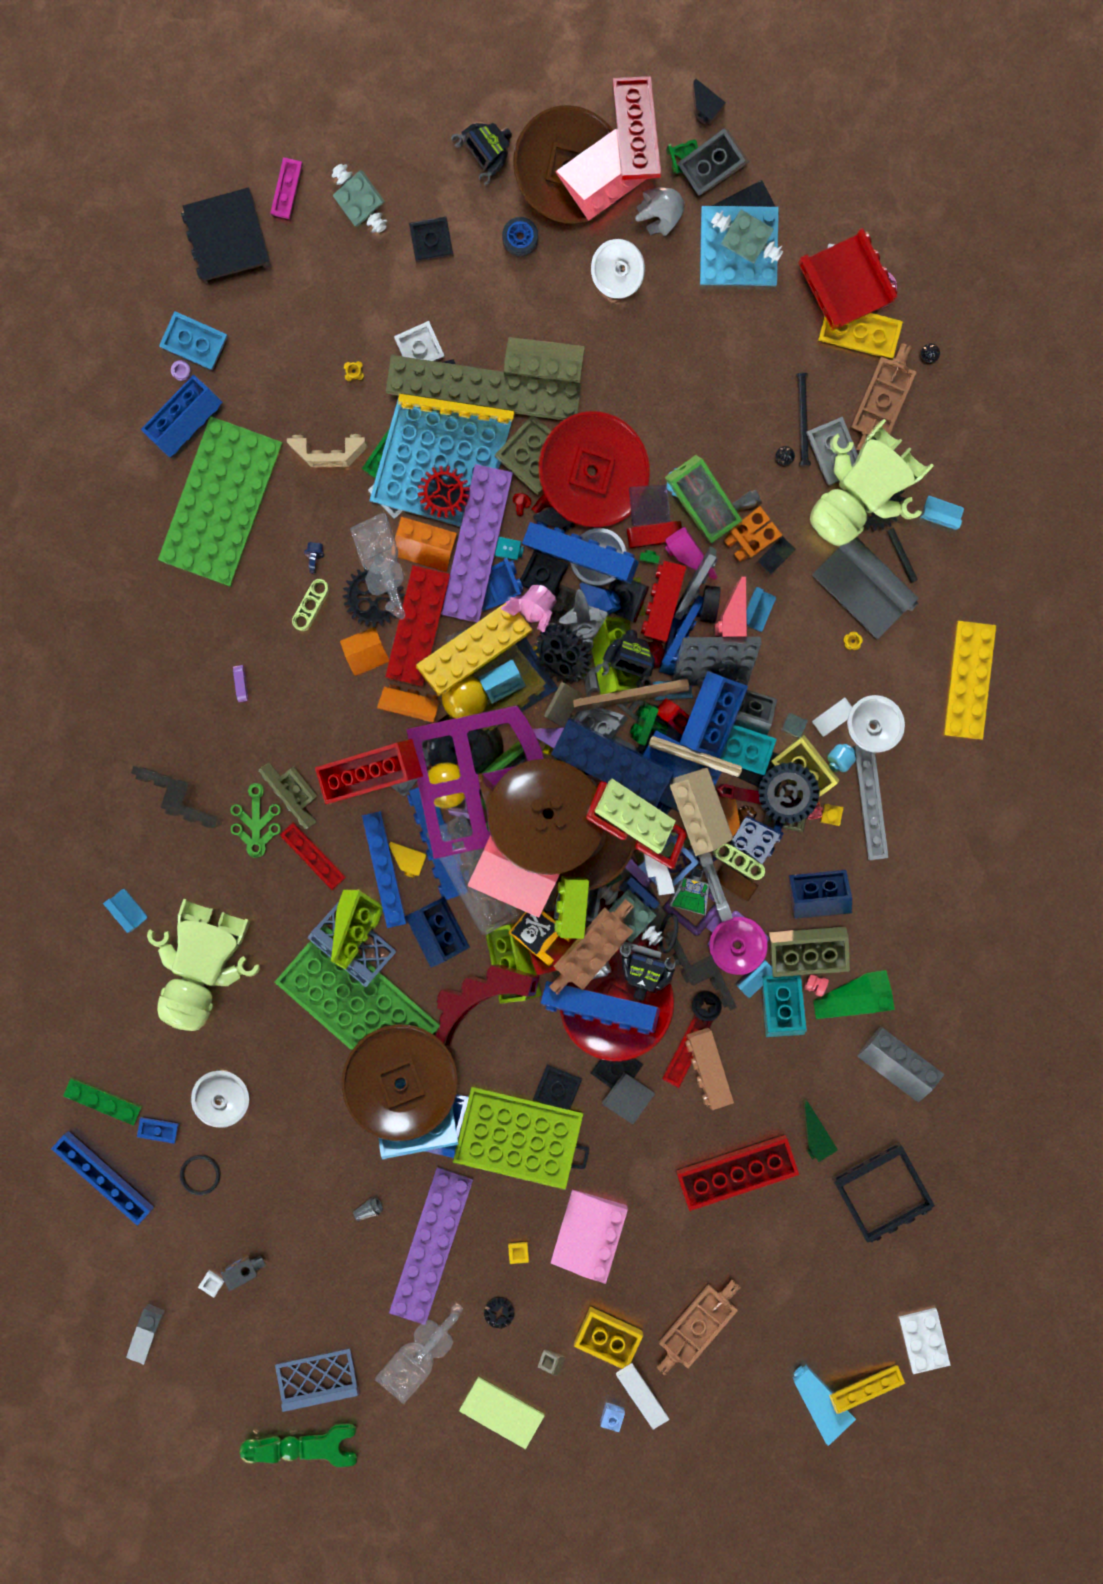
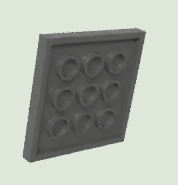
M761 637L683 638L672 681L688 679L689 686L702 687L707 671L748 685L761 646Z

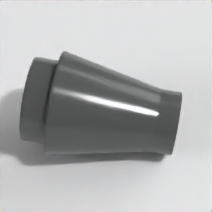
M750 490L733 502L737 513L759 507L758 505L762 504L757 490Z
M370 1198L362 1206L354 1210L353 1214L357 1221L379 1216L383 1212V1206L378 1198Z

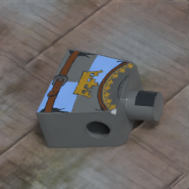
M249 1256L222 1268L221 1275L228 1290L231 1291L257 1277L256 1271L266 1265L262 1256L250 1260ZM248 1267L249 1271L244 1273L241 1269Z

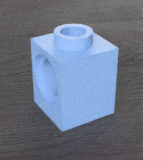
M606 1402L600 1420L601 1427L619 1432L625 1415L624 1408Z

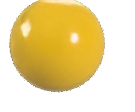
M468 676L442 695L443 707L454 719L483 713L488 702V695L480 680L473 676Z
M450 762L438 763L427 771L431 784L451 781L460 777L459 766ZM456 793L434 799V805L445 809L453 808L464 801L465 795L464 793Z

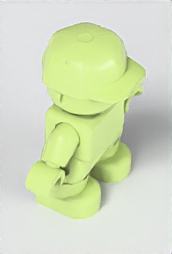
M885 419L880 421L866 437L865 443L852 466L850 455H847V452L852 449L854 442H849L845 449L840 448L837 444V440L840 437L839 433L833 436L830 441L831 450L837 454L835 456L834 473L840 480L839 486L843 490L834 489L829 493L823 494L811 511L810 522L817 533L833 545H845L855 539L864 529L863 526L867 521L866 512H874L882 518L896 517L901 514L903 518L909 520L917 518L922 513L919 510L915 511L914 514L907 511V504L912 502V497L903 500L901 504L898 501H890L889 499L895 493L921 480L934 465L924 466L910 454V447L899 456L894 449L902 440L893 438L883 429L882 425L886 422Z
M183 899L178 914L177 952L171 944L168 945L170 941L169 931L164 933V939L160 942L154 940L155 932L150 929L148 931V941L160 948L158 952L162 964L174 974L182 977V979L169 981L166 987L161 990L157 1011L159 1018L163 1022L180 1030H199L208 1020L211 1014L210 1011L213 1008V996L204 987V984L212 987L229 986L240 979L242 974L251 977L259 972L260 965H254L251 971L244 970L243 965L247 961L245 956L240 958L238 966L232 965L225 968L227 961L235 953L238 945L242 943L244 935L247 933L250 924L248 919H239L222 912L218 927L207 924L211 920L214 909H209Z

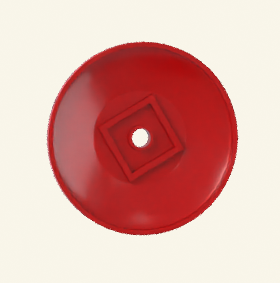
M587 411L564 419L549 433L543 443L539 456V478L547 500L560 515L581 526L592 528L606 527L624 520L640 505L648 488L650 466L643 442L626 422L608 413ZM589 465L596 469L594 476L588 474L587 468Z
M616 953L608 960L611 967V972L608 973V976L592 979L583 990L658 1007L660 1014L655 1033L649 1032V1035L637 1032L638 1029L633 1027L630 1030L619 1028V1024L612 1023L610 1026L600 1023L601 1020L595 1018L593 1021L582 1019V1015L575 1014V1017L563 1014L564 1011L560 1010L562 1023L571 1040L584 1052L606 1061H626L650 1051L666 1034L674 1013V993L671 983L656 994L647 991L644 1002L633 998L636 988L630 986L628 981L625 980L622 969V954ZM568 982L567 985H566V986H570V987H574V988L581 989L580 987H578V986H577L576 984H574L573 982Z

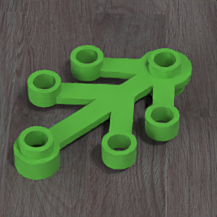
M254 783L248 789V793L252 797V819L243 811L242 806L239 804L233 805L230 809L234 816H238L252 830V838L243 831L241 824H233L230 830L232 834L238 835L247 844L246 850L251 857L259 858L266 851L265 844L274 835L281 832V826L277 823L271 824L269 831L261 838L260 830L274 816L280 814L281 807L277 804L271 805L269 811L260 819V797L264 794V787L259 783ZM254 787L259 789V793L256 795L252 792ZM236 806L240 808V812L238 814L234 813L233 811L234 807ZM274 806L278 808L276 814L272 812V807ZM236 825L240 827L238 833H235L233 830ZM274 825L278 827V832L276 833L272 832ZM254 845L259 846L258 852L253 851Z

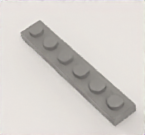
M854 746L868 860L888 858L875 752H869L859 746Z

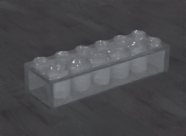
M464 814L458 815L439 826L443 841L462 838L472 834V828ZM463 841L452 843V850L465 847ZM483 848L441 857L440 860L481 935H487L519 916L514 906L467 886L483 852Z

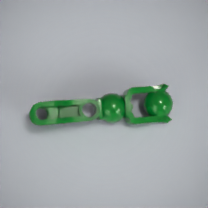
M336 1424L326 1434L299 1437V1440L292 1436L286 1437L283 1440L278 1436L260 1440L248 1439L241 1444L239 1454L244 1462L250 1464L256 1462L278 1463L281 1461V1458L286 1461H293L300 1457V1460L326 1459L335 1467L354 1466L357 1463L356 1454L343 1451L339 1447V1443L343 1439L353 1437L356 1433V1426L353 1424Z

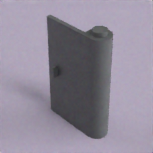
M858 537L845 545H841L812 574L876 639H879L905 611H912L919 604L917 602L918 597Z

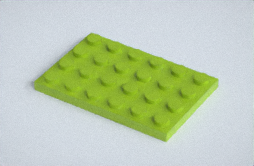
M471 1087L458 1139L459 1145L456 1147L453 1163L566 1190L583 1113Z

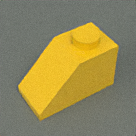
M391 841L389 847L400 870L405 871L404 875L415 878L416 875L420 876L427 853Z

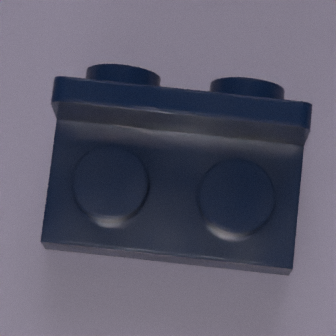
M632 874L619 886L623 893L629 889L633 894H636L648 908L655 909L660 904V900Z

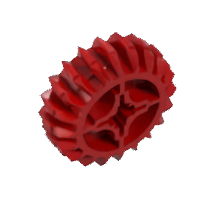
M439 466L440 472H437L433 467V475L429 472L425 473L428 480L421 478V482L425 485H418V489L424 490V492L418 493V497H424V499L420 500V504L427 503L424 507L425 511L430 507L432 508L430 515L438 511V518L441 517V512H445V518H448V512L450 511L452 516H456L454 509L461 512L462 508L459 505H467L463 498L469 499V495L464 494V492L470 491V488L463 487V485H466L468 481L460 480L464 476L463 473L459 474L458 477L456 476L458 471L456 468L453 470V473H450V466H447L446 471H443V466ZM440 477H449L456 483L446 485ZM435 479L438 489L428 496V487ZM441 486L449 490L447 492V499L443 497V494L442 496L438 494L441 491ZM456 489H460L459 499L455 504H452L450 494ZM442 499L447 507L436 506L431 501Z

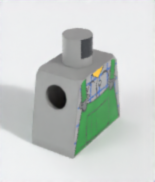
M694 867L690 877L684 876L678 882L674 890L675 893L670 898V906L706 915L709 884L701 881L704 870Z

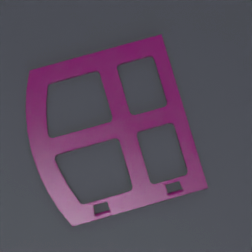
M517 705L406 729L408 740L413 739L423 777L417 778L434 859L482 849L485 847L490 836V831L486 827L479 793L481 788L478 774L475 773L467 736L469 731L509 723L518 737L527 761L544 759L536 735ZM451 735L460 777L451 781L431 784L422 742ZM514 767L482 774L493 785H497L500 779ZM456 793H464L472 834L462 838L443 841L434 799ZM463 841L465 847L452 850V843Z

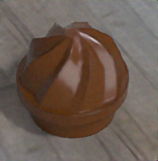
M745 805L739 808L738 816L742 823L746 816L755 819L757 812L754 811L753 807Z

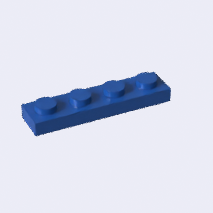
M698 595L693 602L662 663L669 665L672 660H677L678 649L682 639L689 637L686 634L688 630L692 631L697 621L694 620L696 615L700 616L702 613L704 597Z

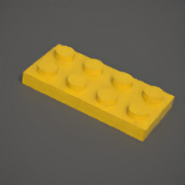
M869 313L832 331L824 316L818 341L892 360L903 321Z

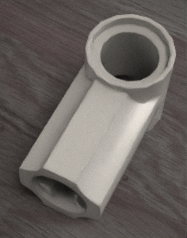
M595 667L590 668L591 670L587 673L588 675L584 677L586 697H590V694L593 692L601 695Z

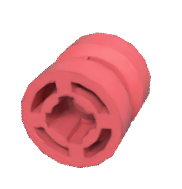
M809 974L803 989L808 992L813 991L816 995L822 997L829 980L824 977L819 978L816 974Z

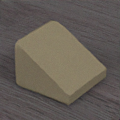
M544 1349L538 1368L552 1375H559L566 1357Z

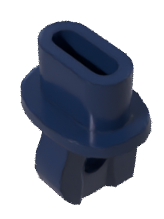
M309 542L307 549L304 551V554L310 558L309 573L315 574L317 559L324 557V552L322 551L323 544Z

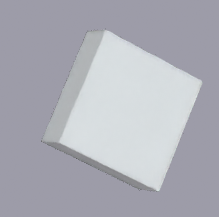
M209 1270L198 1288L214 1298L223 1285L224 1279Z

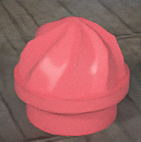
M819 802L814 811L807 817L808 819H818L823 816L822 812L824 810Z

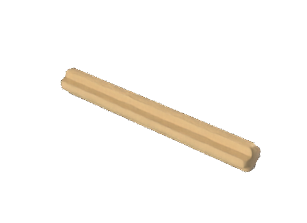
M654 736L651 737L649 746L736 777L740 776L742 767Z

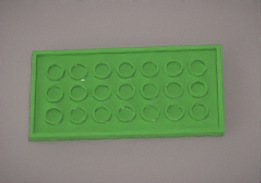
M210 416L158 560L231 587L283 443Z
M327 925L321 928L324 933L333 934L332 929ZM311 941L274 982L351 1050L365 1036L382 1027L401 1024L422 1028L431 1034L440 1027L439 1023L381 972L365 987L346 970L333 963L331 958ZM357 953L354 958L361 959L362 956ZM366 962V968L374 973L376 968L369 962Z

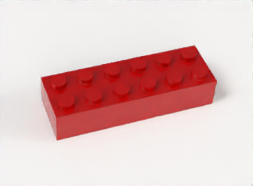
M412 565L385 676L386 679L424 688L426 679L416 668V664L433 653L450 574Z
M413 739L315 767L325 805L423 777Z
M786 1135L676 1171L689 1211L799 1175Z

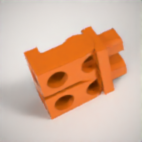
M761 506L729 531L730 533L723 539L729 548L735 543L740 545L741 549L734 553L739 562L747 558L751 559L782 536L773 522H770L756 533L758 529L770 521V518Z

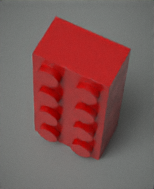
M668 561L658 565L655 575L656 578H659L658 583L653 584L650 596L654 597L653 602L648 603L645 613L649 615L648 621L644 620L640 632L644 634V639L658 641L663 644L667 642L687 566Z

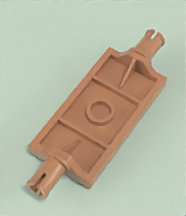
M902 343L900 345L901 347L895 359L888 360L881 357L850 428L862 434V438L856 448L857 452H860L866 437L871 433L872 429L883 419L886 420L882 425L883 429L889 435L892 431L916 375V371L909 369L906 364L913 349L911 346H908L904 352L907 344Z
M624 899L615 912H610L604 907L585 929L584 939H577L554 965L560 975L549 987L556 994L559 995L568 982H573L583 990L634 932L623 920L634 908L627 899Z
M731 1280L722 1292H717L708 1284L662 1337L659 1344L667 1351V1356L656 1368L660 1372L662 1371L663 1375L666 1376L675 1363L680 1362L689 1368L736 1314L738 1309L730 1303V1299L741 1289L737 1283L735 1284Z

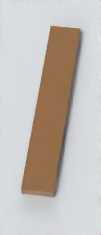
M688 679L575 699L573 700L575 712L687 692L689 691Z

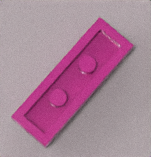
M283 157L270 212L272 216L290 219L303 165L302 161Z

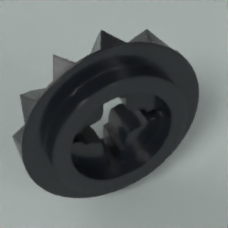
M700 992L691 1002L692 1011L696 1018L702 1021L711 1022L721 1013V1001L712 992ZM704 1002L706 1003V1005H712L708 1009V1012L706 1011V1009H700V1007L704 1005Z
M504 1298L492 1299L485 1306V1320L493 1328H505L514 1319L513 1305ZM502 1306V1314L505 1316H500L496 1321V1314L493 1311H499Z

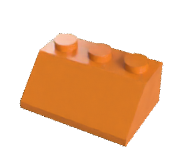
M401 517L395 536L392 556L447 572L458 535L455 532Z
M389 684V687L384 686L377 708L436 723L441 701L437 700L438 696L427 693L425 697L418 695L419 691L408 689L405 692L400 690V686Z

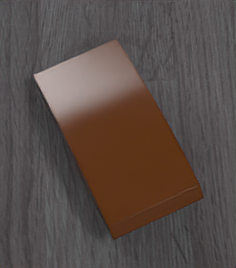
M723 864L717 873L722 886L746 901L750 900L759 886L727 864Z

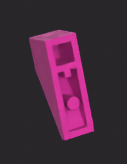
M683 527L666 538L667 546L665 548L671 557L675 555L678 561L697 570L705 555L686 527ZM710 567L708 571L709 577L715 580L718 578L717 574Z

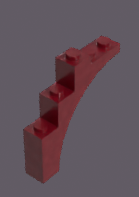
M495 964L490 965V968L487 970V980L474 976L466 977L462 983V993L452 989L441 990L437 996V1009L443 1010V1013L439 1018L440 1027L436 1037L447 1049L450 1048L454 1034L461 1021L472 1009L481 1002L501 994L536 995L540 976Z

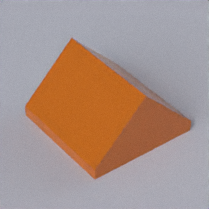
M376 627L340 641L345 658L354 676L389 662Z

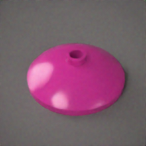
M733 917V919L721 922L714 929L710 938L709 948L712 959L719 968L730 974L742 975L754 971L764 961L767 953V939L764 931L756 922L745 917ZM735 942L741 943L740 949H735Z

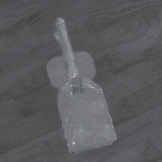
M383 512L350 528L361 564L368 570L365 581L369 592L377 596L388 591L391 601L386 604V610L390 611L397 618L404 619L405 612L397 587L404 580V574L401 565L396 562L398 548L387 515Z
M459 1304L452 1306V1313L441 1326L432 1320L422 1322L414 1332L415 1343L402 1346L375 1377V1381L403 1404L429 1376L433 1367V1358L443 1357L451 1349L453 1339L447 1332L462 1313V1307Z

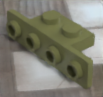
M270 763L262 766L259 772L263 779L270 784L275 794L282 799L287 809L297 818L299 824L305 829L313 826L316 820L305 807L317 795L297 770L292 767L280 776Z

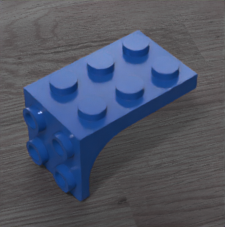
M505 558L499 564L492 566L482 612L505 604L511 597L520 596L521 592L524 591L520 579H515L514 574L517 572L513 560L508 561V558Z

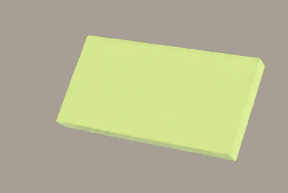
M479 1376L459 1409L461 1413L524 1449L527 1448L545 1416L542 1412Z

